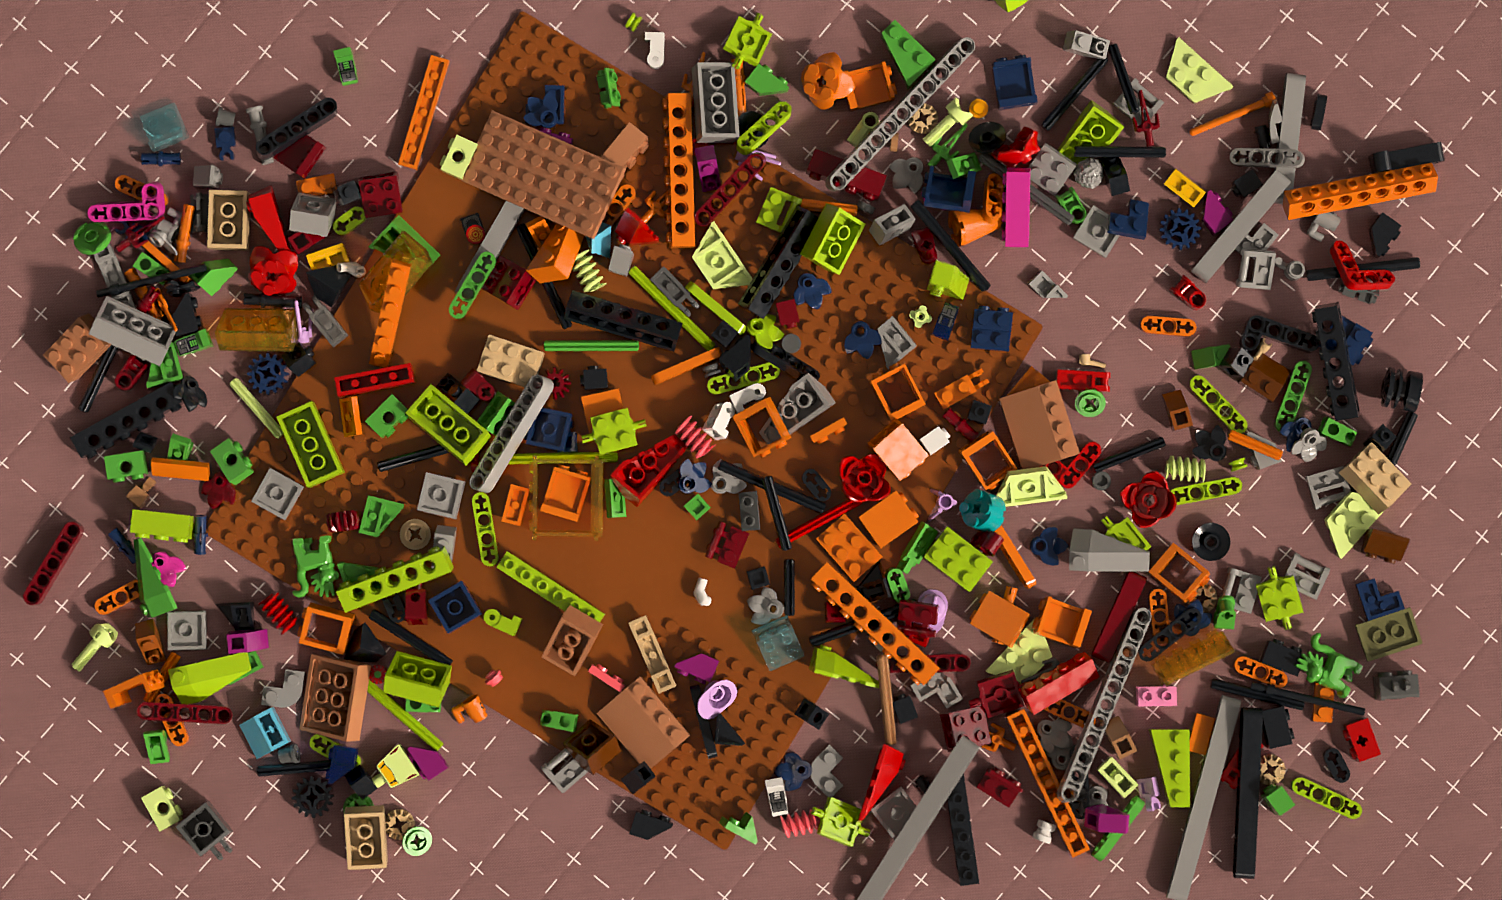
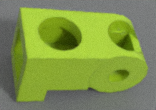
M489 609L484 614V621L488 625L512 636L516 635L522 618L514 615L513 619H509L496 609Z

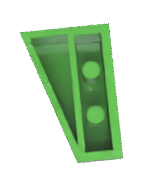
M896 20L881 33V38L907 89H909L935 63L936 59Z
M400 215L368 246L371 249L375 248L384 253L389 258L392 257L398 261L412 264L411 269L420 274H423L440 256Z

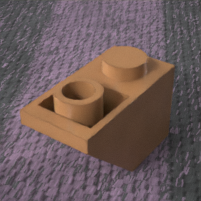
M1119 715L1110 719L1105 733L1117 758L1122 759L1137 752Z

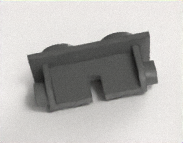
M209 194L190 195V204L196 207L191 233L208 232Z
M1340 284L1338 289L1342 295L1351 298L1355 297L1356 292L1360 293L1357 300L1368 304H1375L1376 296H1379V290H1350Z
M757 491L739 493L742 531L760 530Z

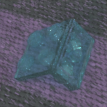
M175 103L140 116L150 141L148 144L153 152L190 138Z
M788 616L781 617L752 630L769 671L804 657Z

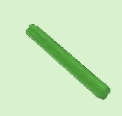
M636 340L544 341V350L638 351L639 342Z

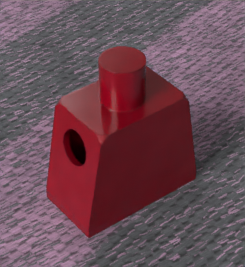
M423 583L413 586L411 589H406L405 619L408 625H428V594L423 589ZM415 598H420L419 601L414 602Z

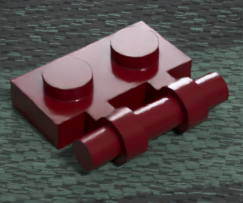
M719 521L717 528L714 527L712 532L714 535L710 544H707L705 557L712 559L714 553H718L720 556L717 562L735 569L750 533L733 526L729 533L725 532L726 523ZM721 536L727 538L722 549L717 547Z
M901 599L899 601L898 620L905 621V626L898 625L897 629L906 636H911L912 634L926 639L928 637L935 638L936 630L929 629V626L937 624L939 605ZM913 622L922 623V628L912 627Z

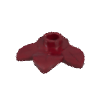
M223 472L215 473L212 479L205 481L202 485L201 493L208 495L207 501L211 509L217 508L222 501L231 505L234 504L236 498L235 488ZM219 478L222 479V484H219Z

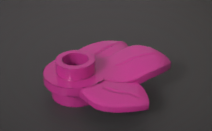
M162 551L156 552L152 556L153 562L151 564L159 569L161 582L169 587H174L177 578L176 573L186 570L183 561L176 556H169ZM157 559H162L164 563L159 564Z

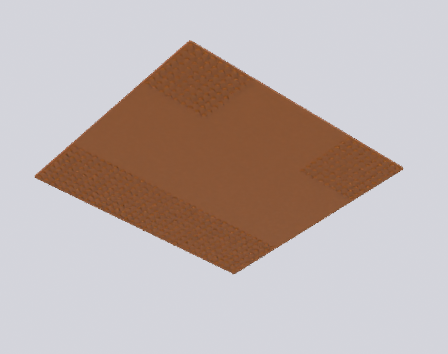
M522 11L512 24L402 204L403 212L397 213L393 218L394 220L400 215L440 254L423 274L412 269L410 270L388 366L411 363L416 383L342 398L337 395L334 377L382 368L369 364L391 262L394 258H389L384 253L374 249L364 266L366 274L355 280L334 314L335 319L347 332L348 336L333 347L322 334L312 350L315 354L313 358L316 364L301 376H296L272 415V418L279 424L277 416L308 402H314L345 473L308 488L285 436L283 435L278 439L265 427L247 456L253 464L251 468L254 473L237 485L231 483L236 491L234 504L231 505L222 501L207 521L206 532H208V536L297 590H300L301 586L297 581V564L293 549V539L303 538L304 540L306 538H313V544L311 545V551L319 548L320 536H331L329 549L335 564L334 569L339 572V578L333 581L335 596H332L330 592L329 597H326L324 591L323 596L320 597V589L314 592L317 584H311L315 580L311 579V576L319 573L318 568L305 573L309 584L306 596L323 606L344 611L336 593L340 584L343 583L337 566L338 562L379 568L386 567L387 569L393 567L392 564L399 560L406 562L411 560L410 557L417 553H421V555L428 553V550L433 548L435 531L438 525L457 527L452 560L453 570L424 582L423 589L426 590L428 600L460 581H464L483 614L448 634L428 601V625H408L406 619L397 624L453 660L450 678L452 685L470 696L478 694L483 704L561 751L565 748L562 743L575 732L541 726L542 710L578 714L576 731L591 719L612 733L596 713L618 696L620 692L588 672L592 665L597 666L600 664L607 669L606 673L613 677L615 674L624 680L622 683L625 685L623 690L641 676L688 731L690 736L651 768L656 777L633 795L721 849L726 850L736 834L719 824L722 816L727 819L732 817L740 822L744 813L751 811L766 786L765 780L771 778L775 768L779 765L805 722L794 713L804 698L815 704L831 679L829 676L809 670L814 647L809 642V637L854 621L849 617L848 619L846 618L844 623L826 622L825 603L829 602L825 598L827 594L822 590L819 593L811 585L813 583L811 578L827 562L857 590L856 586L860 585L876 563L853 582L816 540L819 535L842 515L791 542L792 548L783 551L775 542L778 535L765 489L744 481L747 486L739 493L757 491L760 530L745 531L750 534L736 568H731L717 562L720 554L714 553L712 559L705 557V554L707 552V544H710L714 535L712 533L714 527L717 528L719 521L726 523L725 532L729 533L732 526L742 530L739 493L732 494L726 491L725 493L718 494L710 487L703 493L695 491L683 493L679 490L674 495L667 497L660 492V483L679 469L686 459H689L692 465L699 462L706 463V471L703 478L711 482L714 477L713 466L722 459L731 464H742L743 469L762 477L772 476L774 482L816 499L803 483L802 476L808 469L817 471L831 489L830 498L827 501H823L826 504L824 512L848 500L842 490V480L839 474L841 459L847 456H855L857 459H862L868 454H876L867 443L891 422L870 383V380L873 379V374L879 371L885 373L890 370L886 367L881 344L874 345L871 357L866 359L857 350L847 354L845 351V338L851 334L853 324L858 321L866 322L870 329L878 332V328L894 316L917 345L898 362L900 365L905 363L926 404L898 420L924 450L925 448L919 440L938 426L940 429L945 428L950 435V438H948L950 442L931 456L929 455L923 464L916 466L910 475L901 481L886 466L884 478L890 484V494L895 491L898 493L902 492L908 500L906 502L908 508L911 509L913 507L919 516L917 518L918 523L880 549L858 518L883 499L862 502L861 505L845 513L883 556L880 559V563L885 574L889 568L897 567L903 551L921 521L925 523L934 509L938 496L931 493L930 489L943 493L963 461V457L958 450L968 444L969 440L959 431L956 432L954 430L955 427L942 416L951 408L958 416L967 420L973 400L991 405V414L1043 326L987 291L982 292L971 281L968 282L964 300L943 294L941 297L931 295L930 291L927 290V286L936 260L929 264L922 262L917 249L898 237L879 246L869 232L873 222L857 213L854 217L866 225L840 275L826 271L801 256L799 263L795 266L790 278L784 284L768 313L776 316L774 325L784 333L783 338L788 334H795L800 338V349L791 355L819 372L820 378L818 381L826 387L836 403L790 434L791 438L786 441L787 445L779 449L776 447L770 449L771 453L763 458L760 455L753 457L733 417L730 418L725 428L729 432L726 439L715 440L707 434L705 440L711 438L710 446L716 445L699 458L695 457L698 451L690 452L693 446L690 445L638 507L625 498L626 517L607 518L604 480L611 479L610 475L623 461L635 457L638 453L650 449L655 444L672 435H676L677 427L691 415L690 423L697 421L695 428H703L715 404L732 403L729 395L744 388L718 395L709 392L707 388L708 381L713 377L727 374L720 366L719 358L654 385L651 375L707 352L683 326L674 352L643 342H639L638 351H545L544 341L633 339L572 321L571 327L563 329L542 283H539L537 280L519 310L514 309L504 301L481 289L463 318L455 319L450 315L449 306L456 296L454 292L482 244L475 245L467 240L460 219L478 213L487 235L506 200L442 172L440 162L444 155L447 156L450 150L448 148L451 138L455 139L456 135L477 143L492 110L540 130L543 127L542 125L534 127L525 123L524 116L528 98L536 97L543 100L545 97V85H564V125L556 124L554 127L547 129L552 130L551 133L559 135V132L569 134L570 138L573 139V146L601 157L630 122L648 136L649 147L643 154L639 153L636 156L637 161L631 169H626L625 176L621 180L616 192L621 186L626 184L631 185L635 189L636 197L628 208L641 218L650 209L646 205L645 199L652 191H656L651 199L652 201H656L668 191V186L664 184V176L667 175V167H664V156H667V148L663 146V138L666 136V129H663V117H666V110L662 108V100L665 96ZM604 68L614 69L617 75V90L621 96L620 107L612 106V108L604 109V106L601 105L599 92L606 91V89H599L596 75L599 70H604ZM678 109L672 110L675 118L681 117V112ZM691 113L693 140L696 138L695 115ZM678 128L673 129L674 136L681 137V130ZM737 140L734 143H708L709 146L714 145L721 185L739 167V161L735 160L738 152L736 148ZM674 147V154L681 156L682 150L679 147ZM460 152L455 153L453 156V160L456 162L463 159V154ZM693 155L694 217L702 205L717 191H702L695 155ZM753 157L752 163L754 166L759 167L761 160ZM766 162V165L758 173L763 180L760 181L754 177L713 220L752 279L780 235L779 232L756 223L771 187L800 199L840 203L781 166ZM675 166L674 173L681 176L683 173L682 168ZM741 170L739 177L742 180H747L748 174L746 171ZM728 184L726 191L729 194H734L735 188L733 185ZM678 186L675 193L682 195L683 188ZM630 189L627 191H622L624 193V196L621 199L619 198V196L616 198L617 200L622 202L623 206L626 205V203L623 200L627 196L629 198L632 196L630 193ZM714 198L713 205L716 208H721L722 202L720 199ZM786 200L777 225L782 226L791 202ZM613 203L609 209L611 213L617 214L620 212L621 207L619 204ZM664 204L662 207L663 211L668 209V205ZM675 205V211L678 214H682L684 211L682 205ZM525 209L516 227L523 223L526 224L540 215ZM810 211L819 218L821 212ZM606 212L605 215H607V217L602 222L606 223L609 218L613 221L614 217H611ZM706 212L700 213V219L707 222L709 220L708 214ZM655 213L646 224L654 232L653 235L655 234L659 238L658 243L631 246L628 243L625 244V246L631 247V251L634 253L630 269L636 266L651 279L664 266L684 288L692 281L746 327L750 320L760 318L738 304L749 285L713 290L692 259L710 224L699 226L694 219L695 247L669 248V244L666 243V232H669V224H666L665 217H659ZM622 215L611 228L610 258L591 253L585 236L578 252L579 254L589 249L586 256H593L589 262H596L593 270H600L596 276H603L600 283H606L605 286L592 292H584L583 288L586 285H580L579 283L583 278L577 279L576 277L580 271L573 272V270H571L568 279L552 281L565 310L573 290L675 320L629 273L628 277L609 272L608 269L614 246L619 247L622 244L616 239L617 234L615 233ZM544 218L552 231L557 223ZM677 223L675 226L676 231L683 233L684 226ZM515 227L500 255L527 269L531 260ZM533 239L534 244H535L537 250L539 251V248H538V246H537L535 240ZM811 273L816 279L820 278L827 281L832 292L822 295L823 300L819 309L810 307L806 301L801 305L796 304L800 323H797V327L785 329V326H780L776 303L794 299V291L798 287V279L802 274ZM806 280L804 283L805 286H809L811 284V280ZM691 294L690 296L700 305L698 309L694 308L687 298L681 303L691 313L688 318L715 343L714 348L720 347L722 353L725 350H730L738 339L744 338L746 335L750 336L752 344L755 341V337L746 330L742 336L738 334L727 348L723 347L711 337V334L723 320ZM458 298L457 301L461 303L458 307H453L454 315L462 314L461 306L463 304L467 306L468 303ZM944 304L958 308L952 328L945 326L949 323L947 318H943L945 320H942V324L937 323ZM923 305L926 306L928 315L932 316V321L930 323L926 322L921 328H917L909 314L911 311L918 310ZM978 306H989L992 311H997L998 308H1009V312H1013L1009 352L970 348L974 309H978ZM862 327L858 329L859 334L862 335L864 333ZM488 335L544 352L545 355L538 375L547 377L546 369L553 374V367H556V374H558L560 369H563L562 376L565 374L569 375V378L564 380L571 381V385H565L570 390L569 393L563 390L564 398L557 393V400L553 399L552 393L542 408L572 414V420L574 421L572 432L577 433L578 452H599L598 445L595 442L592 443L590 441L583 444L582 441L584 439H582L581 435L589 434L581 399L582 396L619 388L623 409L628 407L633 422L645 419L647 426L636 429L635 437L638 445L613 451L618 453L617 462L508 464L493 490L485 493L490 499L499 554L498 563L494 566L484 565L480 555L472 498L481 491L474 490L470 486V478L474 473L471 471L473 459L465 466L451 453L380 472L377 466L378 461L439 445V443L409 418L403 424L398 423L394 427L395 432L388 438L386 436L381 438L365 422L391 394L409 409L430 384L436 388L437 384L447 373L460 382L472 368L477 371ZM783 338L774 341L773 344L782 348ZM751 351L750 367L769 363ZM718 363L719 366L717 368L721 370V373L705 378L704 375L706 373L702 371V368ZM587 366H599V369L606 368L608 389L585 390V387L581 386L580 375H584L583 370H587ZM768 366L769 370L763 371V367L759 368L762 376L761 379H766L765 374L774 376V372L777 369ZM982 368L984 372L980 376L971 379L973 385L979 384L984 379H988L990 383L943 410L934 393L967 374L970 375ZM780 369V374L776 379L759 383L766 390L763 399L771 397L777 409L781 400L789 392L790 387L798 379ZM752 370L748 373L747 377L750 381H756L759 375L756 371ZM902 370L877 383L891 412L917 400ZM479 373L495 388L496 392H501L515 403L524 390V387ZM726 377L722 378V383L713 381V385L710 388L719 391V387L724 386V389H728ZM731 377L729 378L731 386L739 385L740 379L735 382ZM559 379L553 381L554 387H559ZM485 389L483 391L485 394L483 397H485L486 395L489 397L491 395V389ZM357 396L362 435L344 437L339 399ZM480 399L468 415L477 422L490 402H484ZM751 401L743 405V407L747 409L760 401ZM766 408L746 419L761 448L767 445L759 433L770 417ZM391 412L386 413L384 416L386 423H390L394 419V415ZM844 417L847 425L844 426L845 431L837 435L833 432L827 436L829 438L827 441L818 444V442L813 444L810 438L811 435ZM970 420L966 422L978 433H980L984 426ZM490 432L491 438L479 451V463L495 438V435ZM681 433V434H678V435H676V436L680 439L681 436H682V433ZM523 439L515 454L557 453V450L530 446ZM559 464L570 467V472L576 473L577 470L587 472V477L591 478L578 522L540 511L553 467L558 468ZM270 468L304 486L286 520L251 502ZM426 472L465 482L457 519L417 510ZM807 473L806 481H811L816 485L817 482L814 480L816 475L814 473ZM862 478L860 481L865 483L866 479ZM721 480L718 481L716 484L717 487L722 488L724 486V482ZM674 481L669 485L665 483L663 491L671 493V488L676 483ZM511 484L530 489L521 526L501 521ZM818 485L816 487L819 490L818 497L823 496L826 498L828 490L826 488L821 489ZM699 494L711 508L696 521L684 505ZM368 495L405 504L404 508L379 537L359 533ZM482 495L476 500V503L480 504V509H477V513L481 511L488 512V507L486 509L483 507L486 498H482ZM777 495L788 532L822 514ZM348 510L357 512L359 516V527L357 529L333 533L328 531L326 516L329 513ZM483 514L479 517L478 521L481 525L485 526L489 523V517ZM411 519L422 520L430 528L431 538L422 549H409L400 539V530L403 524ZM409 529L412 533L411 540L414 538L422 540L419 535L420 529H417V531ZM486 533L482 536L481 540L484 544L488 545L492 542V536ZM721 536L717 547L722 549L727 538ZM494 545L483 547V551L487 550L488 552L485 560L492 563L495 555H491L490 549L494 550ZM507 551L605 614L600 622L603 626L583 665L575 676L542 658L565 611L496 568ZM785 559H794V616H785L783 612L779 618L771 619L767 624L760 625L751 622L755 612L748 606L747 599L754 595H761L763 587L752 590L746 571L765 566L770 585L764 587L773 589L776 592L777 600L784 607ZM425 561V565L431 568L432 561ZM413 567L407 568L409 574H416V570ZM390 574V579L392 581H399L397 575ZM698 578L708 580L704 591L707 596L711 597V604L709 606H701L694 596ZM829 580L826 583V588L829 591H834L837 588V583L834 580ZM406 589L398 592L404 607L406 605ZM843 593L840 596V601L849 604L851 596L848 593ZM395 594L385 597L386 600L389 599L392 605L395 604L393 600ZM415 598L414 602L419 601L420 598ZM382 599L349 611V613L355 614L354 625L359 627L366 622L375 637L393 649L432 660L369 619L372 610H377L389 618ZM873 601V602H870V603H871L873 606H875V604L877 603V601ZM775 605L771 607L773 613L776 611ZM394 606L393 608L395 610V613L392 615L393 617H397L399 620L401 619L400 615L403 614V612L398 611L397 607ZM861 606L856 607L854 610L855 616L863 617L865 609ZM489 609H496L509 619H513L514 615L522 618L516 635L512 636L488 625L484 621L485 612ZM645 615L676 684V687L658 694L628 624ZM859 631L821 645L831 647V651L843 658ZM701 653L719 661L710 682L729 680L736 686L737 696L735 700L721 714L745 742L742 746L715 744L718 757L708 759L690 691V686L699 684L703 694L705 687L710 682L700 683L694 680L696 676L691 674L684 676L677 672L678 668H675L676 663ZM494 669L496 671L499 669L503 676L501 681L494 687L485 683V676ZM717 716L713 719H708L714 743ZM616 737L621 751L597 773L631 793L621 779L636 768L639 763Z

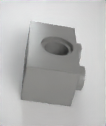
M904 204L875 219L869 232L880 246L910 230L915 217Z

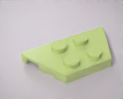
M1180 38L1176 40L1166 79L1191 102L1197 103L1232 89L1233 85Z
M713 221L694 252L692 259L713 290L749 285L753 280Z
M1047 466L1008 471L996 496L1003 499L1006 507L1067 499L1066 491Z
M1351 491L1324 519L1330 531L1331 541L1335 545L1336 555L1340 559L1345 556L1382 514L1378 515L1358 493Z
M1034 619L1020 633L1012 649L1007 647L985 670L987 673L997 675L1013 669L1016 680L1021 683V680L1035 675L1045 665L1042 662L1052 657L1046 638L1033 633L1035 629L1032 628Z

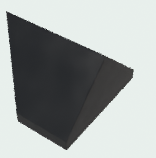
M337 265L306 271L314 295L331 308L352 277L348 272H338Z
M880 560L860 585L856 586L857 591L869 602L891 597Z
M254 602L216 604L235 631L255 629Z
M365 622L354 630L344 659L357 662H377L387 653Z
M720 713L717 716L715 744L744 745L745 742Z

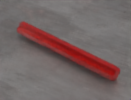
M848 499L788 532L790 542L861 505L862 502L858 503ZM776 538L775 542L781 548L779 538Z

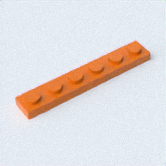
M434 55L430 56L398 162L400 166L413 170L418 169L450 60Z
M395 259L391 262L369 361L371 365L382 368L389 366L412 264Z

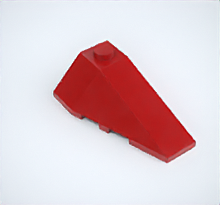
M272 185L250 194L249 201H246L249 213L253 212L254 218L278 251H291L287 236L284 235L283 221L278 216L279 207Z
M627 207L615 230L617 234L616 239L623 245L628 243L630 246L658 243L659 238L655 234L653 235L654 232L648 228V225Z
M672 435L655 444L650 449L638 453L635 457L623 461L610 477L622 496L638 507L689 446L686 447L683 441L676 435Z
M883 744L857 822L861 823L898 771L903 770L906 761L903 759L904 753Z

